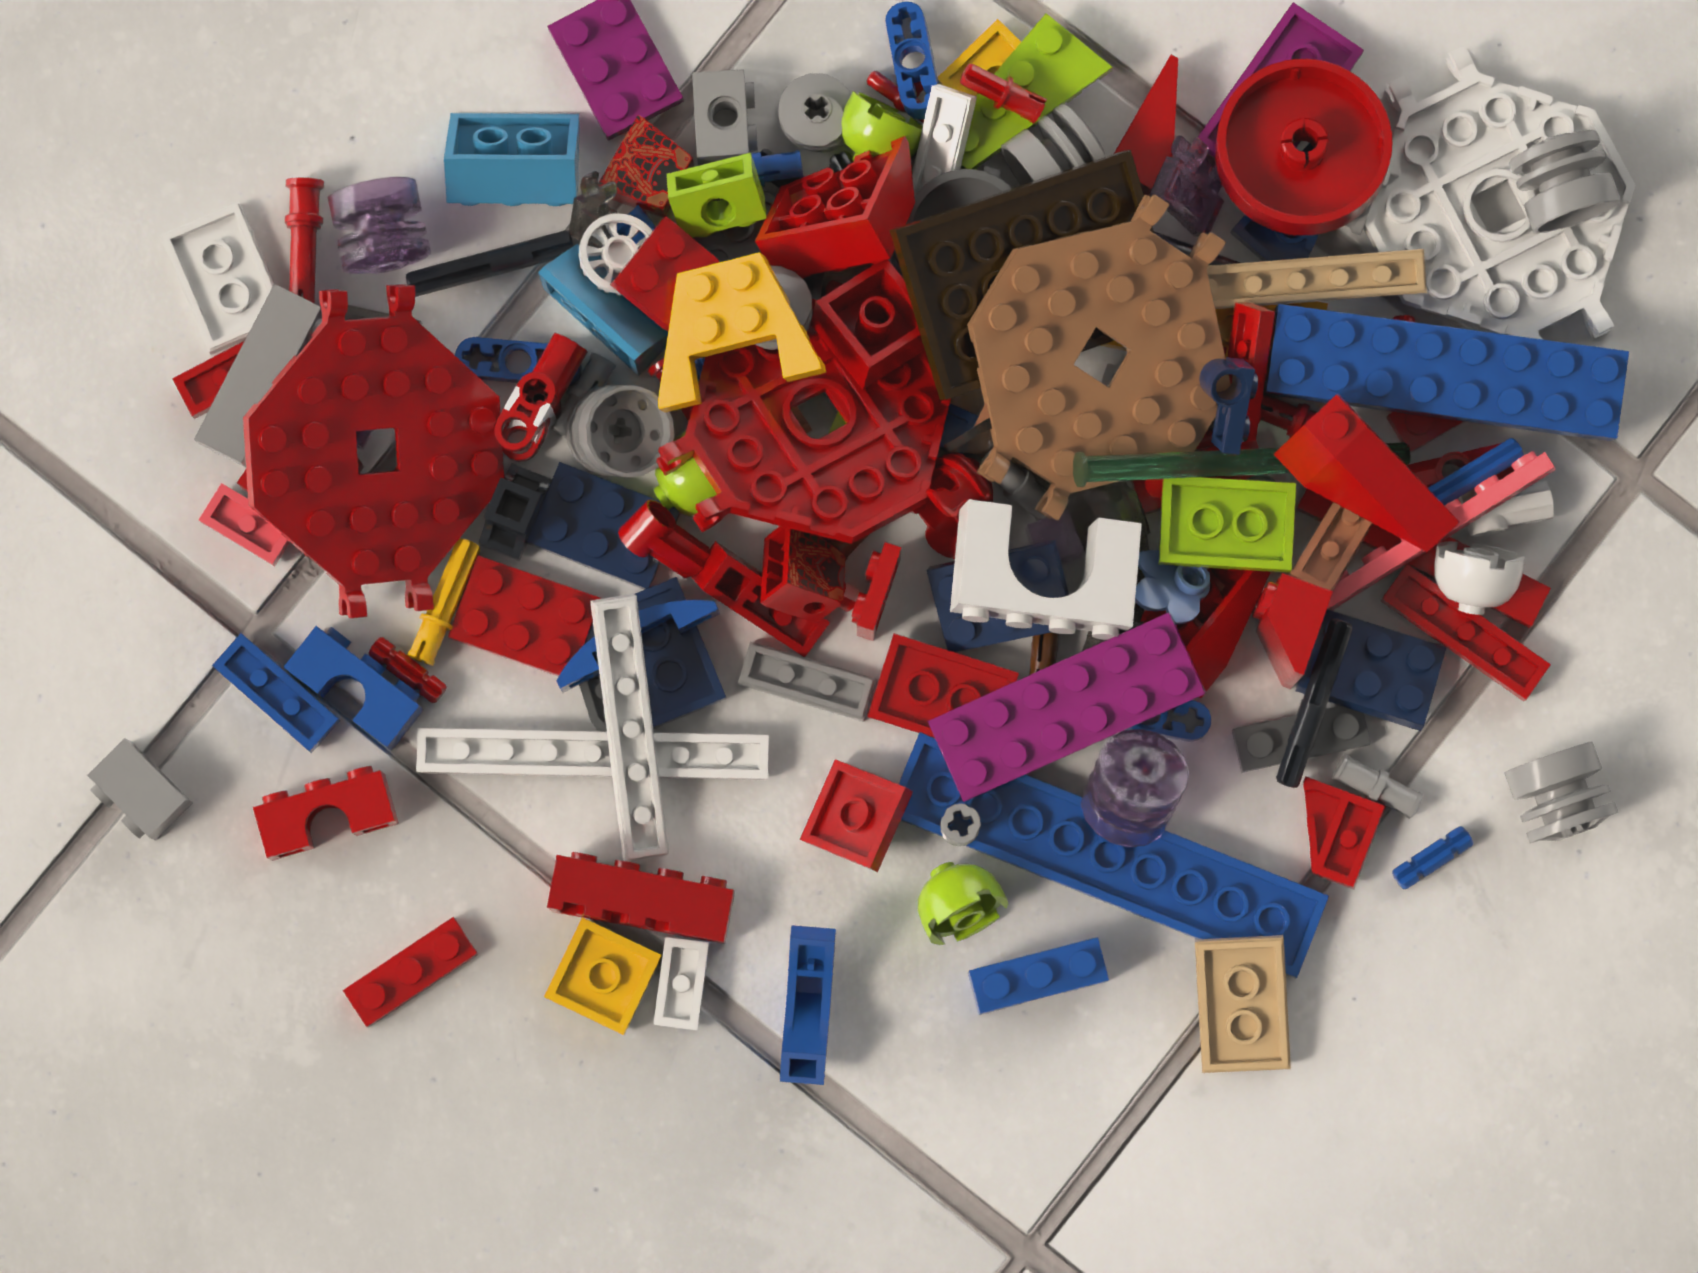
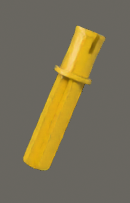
M462 538L456 542L433 595L434 610H427L426 614L421 613L419 617L423 621L411 650L408 651L407 655L419 662L423 660L425 664L430 666L434 665V660L446 632L453 628L450 622L468 582L476 557L481 551L480 546L476 543Z

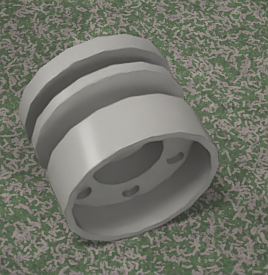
M1061 103L1053 109L1052 115L1055 123L1047 116H1043L1038 120L1044 140L1040 141L1029 130L1024 129L1001 145L1004 159L1020 186L1106 157L1104 149L1094 132L1067 105Z
M1586 130L1556 135L1534 144L1530 149L1521 152L1510 160L1509 165L1512 173L1516 175L1526 174L1516 182L1517 188L1521 191L1540 190L1539 194L1524 204L1534 233H1547L1584 222L1613 209L1621 202L1612 174H1590L1592 169L1602 164L1606 159L1603 151H1590L1600 143L1597 131Z
M636 385L597 386L583 393L571 407L566 422L567 444L574 458L589 471L605 476L624 478L643 476L659 467L656 463L657 458L661 456L658 452L659 447L673 441V418L670 412L664 413L659 410V397L653 391ZM608 425L620 427L619 436L607 434Z
M1587 742L1553 753L1504 772L1514 800L1535 797L1537 806L1526 811L1520 818L1522 822L1542 817L1545 826L1526 833L1530 843L1539 840L1559 841L1596 828L1606 818L1618 813L1615 802L1595 808L1592 800L1611 792L1609 785L1588 788L1586 784V778L1602 769L1593 742Z

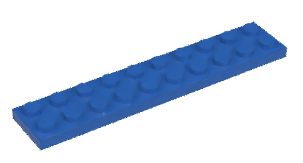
M920 732L899 782V785L913 791L901 821L943 837L940 824L947 808L954 804H965L977 811L981 824L978 836L966 847L1195 939L1283 935L1286 975L1295 979L1298 978L1329 898L1326 894L1028 775H1023L963 802L936 739ZM961 814L953 815L954 821L948 826L949 830H957L960 837L966 836L968 826L973 824L971 819L963 820Z

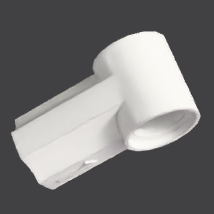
M1547 481L1533 484L1468 525L1470 537L1493 535L1509 530L1508 527L1552 519L1554 517V504ZM1471 490L1462 495L1463 503L1476 496V492Z

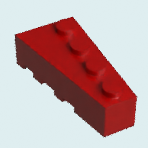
M572 852L571 857L556 856L547 908L552 912L721 944L726 943L735 895L734 890L726 888L727 880L701 876L700 883L683 880V872L658 868L657 874L640 871V864L615 860L614 866L597 863V856Z

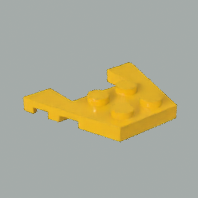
M760 252L677 273L658 398L659 410L666 413L702 404L695 366L696 359L777 339L782 375L788 382L826 373L823 361L815 352L805 328L797 319L790 306V301L766 257Z

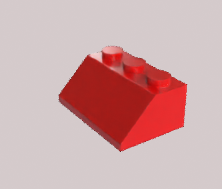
M1284 573L1281 574L1276 583L1268 582L1267 587L1264 588L1257 600L1252 617L1259 619L1256 633L1281 685L1291 689L1304 675L1333 591Z

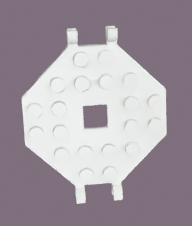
M1465 45L1451 51L1448 54L1449 58L1445 60L1451 73L1459 82L1432 96L1416 102L1404 75L1387 84L1388 88L1384 92L1400 115L1392 136V156L1387 175L1380 192L1372 202L1363 229L1375 252L1424 249L1427 293L1398 295L1402 303L1491 333L1542 339L1539 334L1540 331L1582 311L1586 327L1593 340L1608 333L1609 329L1614 327V324L1603 308L1600 297L1609 265L1613 259L1621 234L1627 208L1631 202L1636 185L1596 110L1579 104L1574 106L1553 99L1551 95L1523 86L1518 88L1494 80L1495 77L1479 73ZM1586 130L1597 131L1600 143L1590 151L1601 150L1605 153L1606 159L1602 164L1592 169L1590 174H1612L1621 202L1613 209L1584 222L1547 233H1534L1524 204L1539 194L1540 190H1519L1516 182L1526 174L1516 175L1512 173L1509 165L1510 160L1547 138L1564 133ZM1507 180L1526 218L1496 233H1490L1487 231L1471 198Z

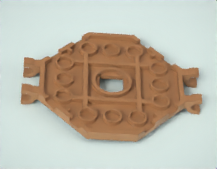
M1144 195L1129 222L1013 249L967 324L971 342L974 343L979 366L977 372L984 403H987L992 426L990 432L994 445L977 473L990 482L995 481L1001 484L1009 470L1011 459H1014L1051 484L1034 510L1048 519L1053 518L1057 521L1060 519L1067 506L1070 493L1186 465L1216 417L1218 404L1202 390L1199 376L1202 368L1209 361L1219 358L1225 359L1207 266L1219 255L1226 241L1214 233H1209L1208 235L1201 233L1191 253L1187 256L1150 231L1169 206V203L1157 195H1152V197ZM1095 328L1124 346L1127 350L1126 357L1107 386L1074 365ZM1229 374L1222 376L1218 380L1216 385L1217 392L1224 391L1231 385Z

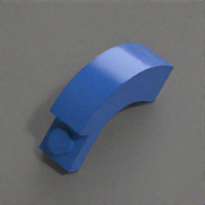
M791 925L780 1082L824 1085L836 929Z

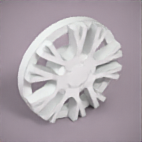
M609 214L595 220L586 229L579 246L578 257L584 276L587 275L598 286L597 289H602L605 293L612 292L621 295L610 285L613 272L619 273L651 234V228L640 219L627 214ZM617 223L631 225L628 236L618 235ZM601 226H606L611 236L610 239H607L605 233L601 229ZM641 231L645 237L635 244L632 238ZM591 235L602 243V248L587 245ZM601 255V260H588L589 256ZM605 267L607 269V276L604 279L601 278L594 271L596 268Z

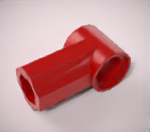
M647 500L618 530L619 538L632 553L643 558L650 554L685 579L687 577L694 578L703 569L704 563L710 555L709 546L678 526L669 510L656 500Z

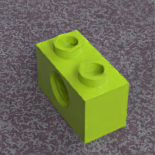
M751 152L667 174L668 199L677 225L692 238L707 237L716 231L736 226L746 227L757 221L767 219L765 195ZM718 198L724 199V200H721V201H713V199H718Z

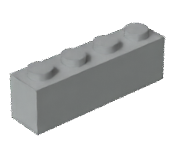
M276 284L273 285L194 438L197 443L246 467L243 416L254 403L258 404L272 387V382L292 357L297 356L311 340L312 333L322 322L320 306Z

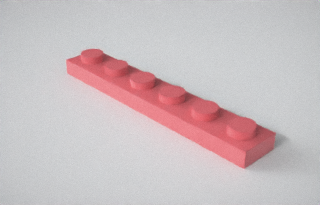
M1531 451L1511 464L1514 472L1501 480L1496 475H1493L1474 487L1473 489L1477 495L1465 503L1461 504L1457 498L1446 504V508L1460 523L1436 545L1554 472L1556 469L1547 454L1544 452L1537 457L1535 452ZM1401 538L1402 542L1388 551L1384 546L1378 547L1361 559L1364 564L1363 567L1352 574H1349L1347 570L1344 572L1333 590L1328 609L1333 611L1426 551Z

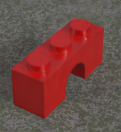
M366 766L347 772L348 780L331 784L330 778H325L305 784L306 792L289 796L288 791L285 790L262 797L263 804L253 807L266 857L274 861L315 849L311 837L312 821L318 813L329 808L340 809L346 814L351 832L356 836L398 825L399 822L385 773L381 770L373 772L372 766Z

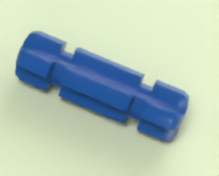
M1459 826L1446 834L1445 840L1440 838L1411 857L1412 861L1410 863L1406 861L1393 869V877L1402 889H1408L1420 881V876H1428L1455 858V853L1459 855L1472 847L1473 840L1463 826Z

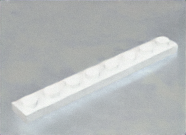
M418 728L417 773L613 777L607 732ZM654 733L659 778L768 780L769 735Z

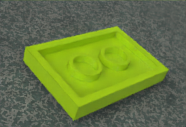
M1164 475L1158 565L1290 573L1292 571L1296 483Z

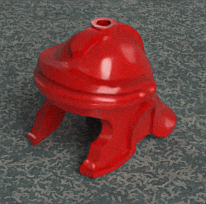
M958 452L937 457L930 488H927L925 491L928 495L926 503L911 511L913 514H919L927 525L925 538L930 547L937 553L955 559L960 508L969 499L993 502L992 483L977 473L980 463Z

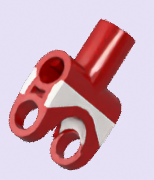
M553 334L533 371L524 375L519 380L497 419L494 428L495 437L503 447L504 454L510 460L526 462L538 453L551 431V426L554 425L560 414V400L588 353L585 348L563 335ZM542 395L544 396V401L538 400L534 402V397L540 398ZM517 431L527 432L526 437L518 443L508 442L512 433ZM532 443L531 448L527 452L522 454L513 453L528 448Z

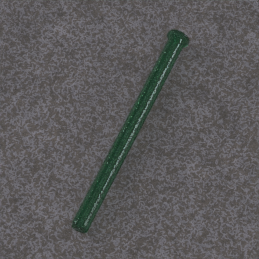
M1386 443L1406 465L1410 463V447L1407 443ZM1279 448L1240 449L1239 455L1222 453L1220 450L1085 456L1083 452H1076L1073 458V477L1077 487H1085L1087 482L1291 472L1274 456V453Z

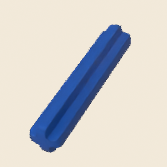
M1509 438L1428 489L1446 505L1471 491L1489 477L1497 475L1510 467L1512 463L1524 456V452L1514 438Z

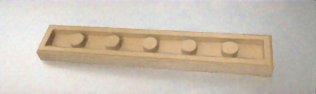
M1424 249L1207 266L1215 309L1235 308V302H1250L1258 306L1427 293Z

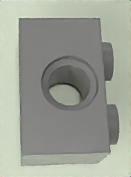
M744 69L692 72L698 166L758 150L756 124L748 125L747 109L755 108L754 82L745 83ZM721 110H731L738 116L737 120L727 127L716 124L713 119Z

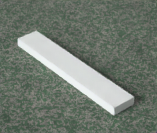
M629 594L591 600L623 859L625 861H633L668 855L637 596Z

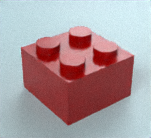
M889 260L872 265L815 303L811 326L862 390L925 350L905 281Z

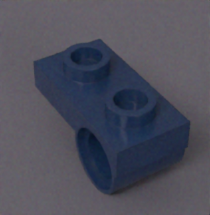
M1231 357L1214 359L1202 368L1199 376L1202 390L1218 404L1211 442L1222 453L1239 455L1241 444L1247 441L1250 432V419L1247 416L1249 400H1253L1257 393L1258 376L1255 373V369L1244 359ZM1232 374L1231 385L1226 390L1217 392L1216 385L1218 380L1224 375Z

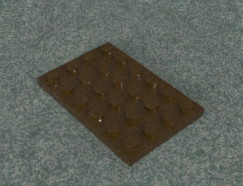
M1131 150L1121 151L890 230L940 400H948L981 388L977 372L979 366L974 343L971 342L967 324L1013 249L1131 221L1144 197ZM1095 328L1082 352L1114 340Z

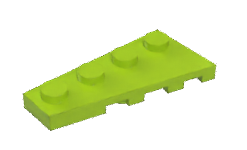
M1046 13L994 75L1004 80L1011 76L1014 79V83L1030 92L1045 97L1047 100L1038 118L1039 120L1041 117L1051 114L1053 109L1061 103H1068L1080 95L1085 88L1112 72L1113 67ZM978 93L976 95V104L961 169H977L999 153L1002 144L1022 130H1028L1038 125V120L1033 124L1003 107L996 109L993 107V100Z

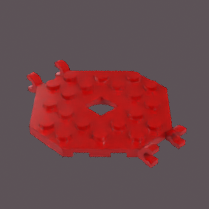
M386 285L389 316L345 320L348 309L347 291H339V289L319 290L320 307L322 310L321 324L312 333L311 340L297 356H293L273 380L272 387L258 404L254 403L243 416L249 506L282 533L281 535L305 556L311 558L327 572L326 574L339 585V615H348L350 619L367 617L366 599L361 589V585L405 580L406 608H414L415 611L434 610L433 594L428 584V577L490 502L500 477L504 478L503 447L497 441L494 429L497 419L501 414L500 396L412 316V310L415 305L414 285ZM393 428L395 430L397 466L395 469L387 472L359 474L356 431Z
M812 299V310H813V311H814L815 303H816V301H817V300H815V299ZM811 324L806 332L815 352L825 365L826 373L788 382L782 375L778 349L769 350L755 344L706 356L698 383L702 404L692 407L685 436L659 447L658 452L661 456L657 458L656 463L666 476L680 468L689 458L693 457L717 495L697 503L695 508L698 513L693 516L702 533L718 524L727 514L731 513L852 544L926 503L928 495L925 491L931 485L951 399H939L925 350L864 390H862ZM825 392L846 422V425L819 439L811 438L806 434L791 409Z

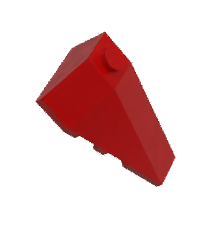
M1336 394L1274 453V456L1304 487L1426 552L1432 549L1460 523L1339 394Z
M1207 569L1210 575V590L1206 597L1200 601V612L1191 622L1176 625L1206 692L1228 665L1271 573L1270 571ZM1166 610L1159 612L1144 611L1131 629L1166 614Z

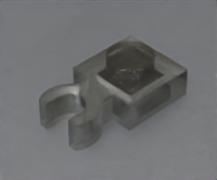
M593 171L582 178L580 184L582 194L575 197L573 201L569 233L580 242L586 229L595 220L605 215L618 213L608 206L609 201L616 196V183L610 181L599 187V172ZM601 226V229L605 233L607 239H610L611 236L606 226ZM592 235L590 236L588 246L595 248L603 247L598 239Z

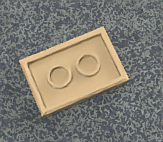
M1284 936L1195 939L1202 1073L1291 1069Z

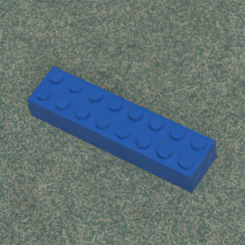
M1278 304L1275 307L1274 334L1270 343L1267 363L1268 375L1264 384L1263 394L1328 403L1336 394H1339L1353 407L1612 441L1618 437L1629 351Z

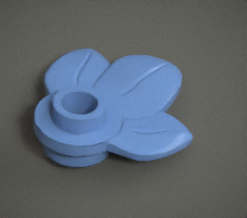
M1159 550L1139 552L1138 567L1143 572L1145 578L1136 586L1135 603L1147 611L1159 612L1166 610L1167 613L1170 612L1176 625L1186 624L1195 619L1200 612V601L1206 597L1210 590L1208 570L1205 567L1158 565Z

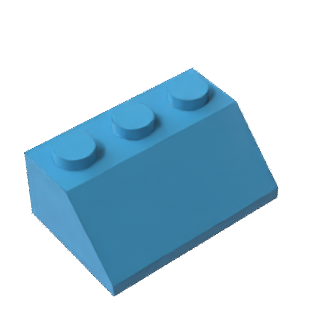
M450 113L444 154L446 202L460 203L464 206H475L480 203L504 204L507 206H519L521 204H547L549 206L577 204L579 185V114Z
M576 244L538 272L543 288L634 373L640 376L666 348L668 331L656 324L622 294L605 293L604 290L597 289L598 286L587 275L584 276L578 257L579 245ZM601 255L589 256L588 260H601ZM598 267L594 270L603 279L607 276L605 267Z

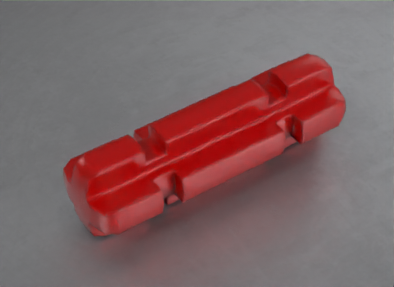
M384 637L378 638L368 652L369 656L379 664L387 665L386 669L413 690L419 689V694L429 702L436 703L445 693L446 684L434 675L430 677L428 670L401 650L397 652L395 650L396 647Z

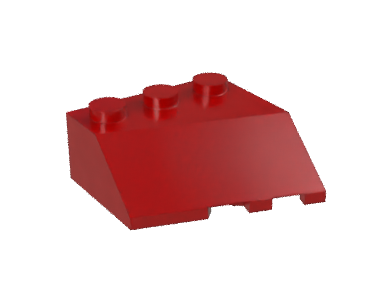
M903 136L891 141L892 150L873 157L870 151L854 157L853 163L834 173L831 168L827 167L781 186L769 210L767 219H765L755 240L770 266H781L794 271L801 278H806L816 273L832 270L843 271L852 266L867 263L879 264L891 259L895 247L890 230L906 225L915 205L910 149L907 138Z

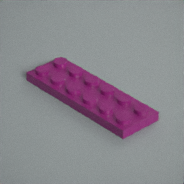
M1168 612L1118 635V637L1106 640L928 721V724L961 798L965 802L1206 694V691L1172 615Z

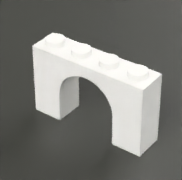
M969 499L960 508L950 612L961 613L962 619L971 622H987L989 617L1005 619L1006 625L1014 628H1031L1032 623L1049 625V631L1058 634H1073L1076 629L1092 631V637L1102 640L1118 637V635L1133 627L1141 523L1106 518L1096 519L1088 527L1084 576L1079 588L1075 593L1065 597L1047 598L1036 595L1026 589L1017 580L1011 569L1008 546L1012 505Z

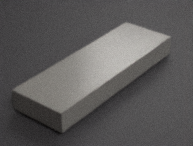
M750 641L738 685L864 722L876 678Z

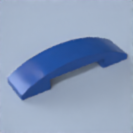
M682 600L654 605L639 610L641 634L671 619L674 620L679 632L682 634L720 615L719 609L715 601ZM595 636L578 650L557 678L556 682L563 693L600 675L599 666L595 660V657H597Z

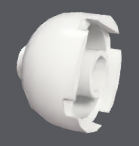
M1441 542L1437 545L1434 576L1438 588L1448 599L1459 603V611L1483 615L1485 607L1500 606L1511 599L1517 591L1523 575L1525 558H1517L1516 552L1478 543H1471V548H1464V551L1457 550L1458 542Z

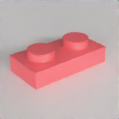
M222 483L199 518V521L274 567L290 543L281 535L282 533L249 506L246 497Z

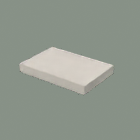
M237 202L159 235L210 355L245 341L275 284L240 202Z

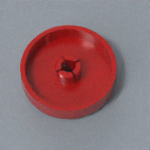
M1291 59L1277 62L1260 69L1244 80L1226 103L1220 118L1215 145V161L1219 178L1232 202L1246 216L1268 229L1290 235H1316L1330 232L1347 225L1359 217L1372 204L1380 192L1392 156L1391 125L1387 112L1376 93L1351 71L1336 64L1316 59ZM1306 141L1314 147L1312 151H1308L1307 159L1305 152L1296 149L1293 145L1295 142Z

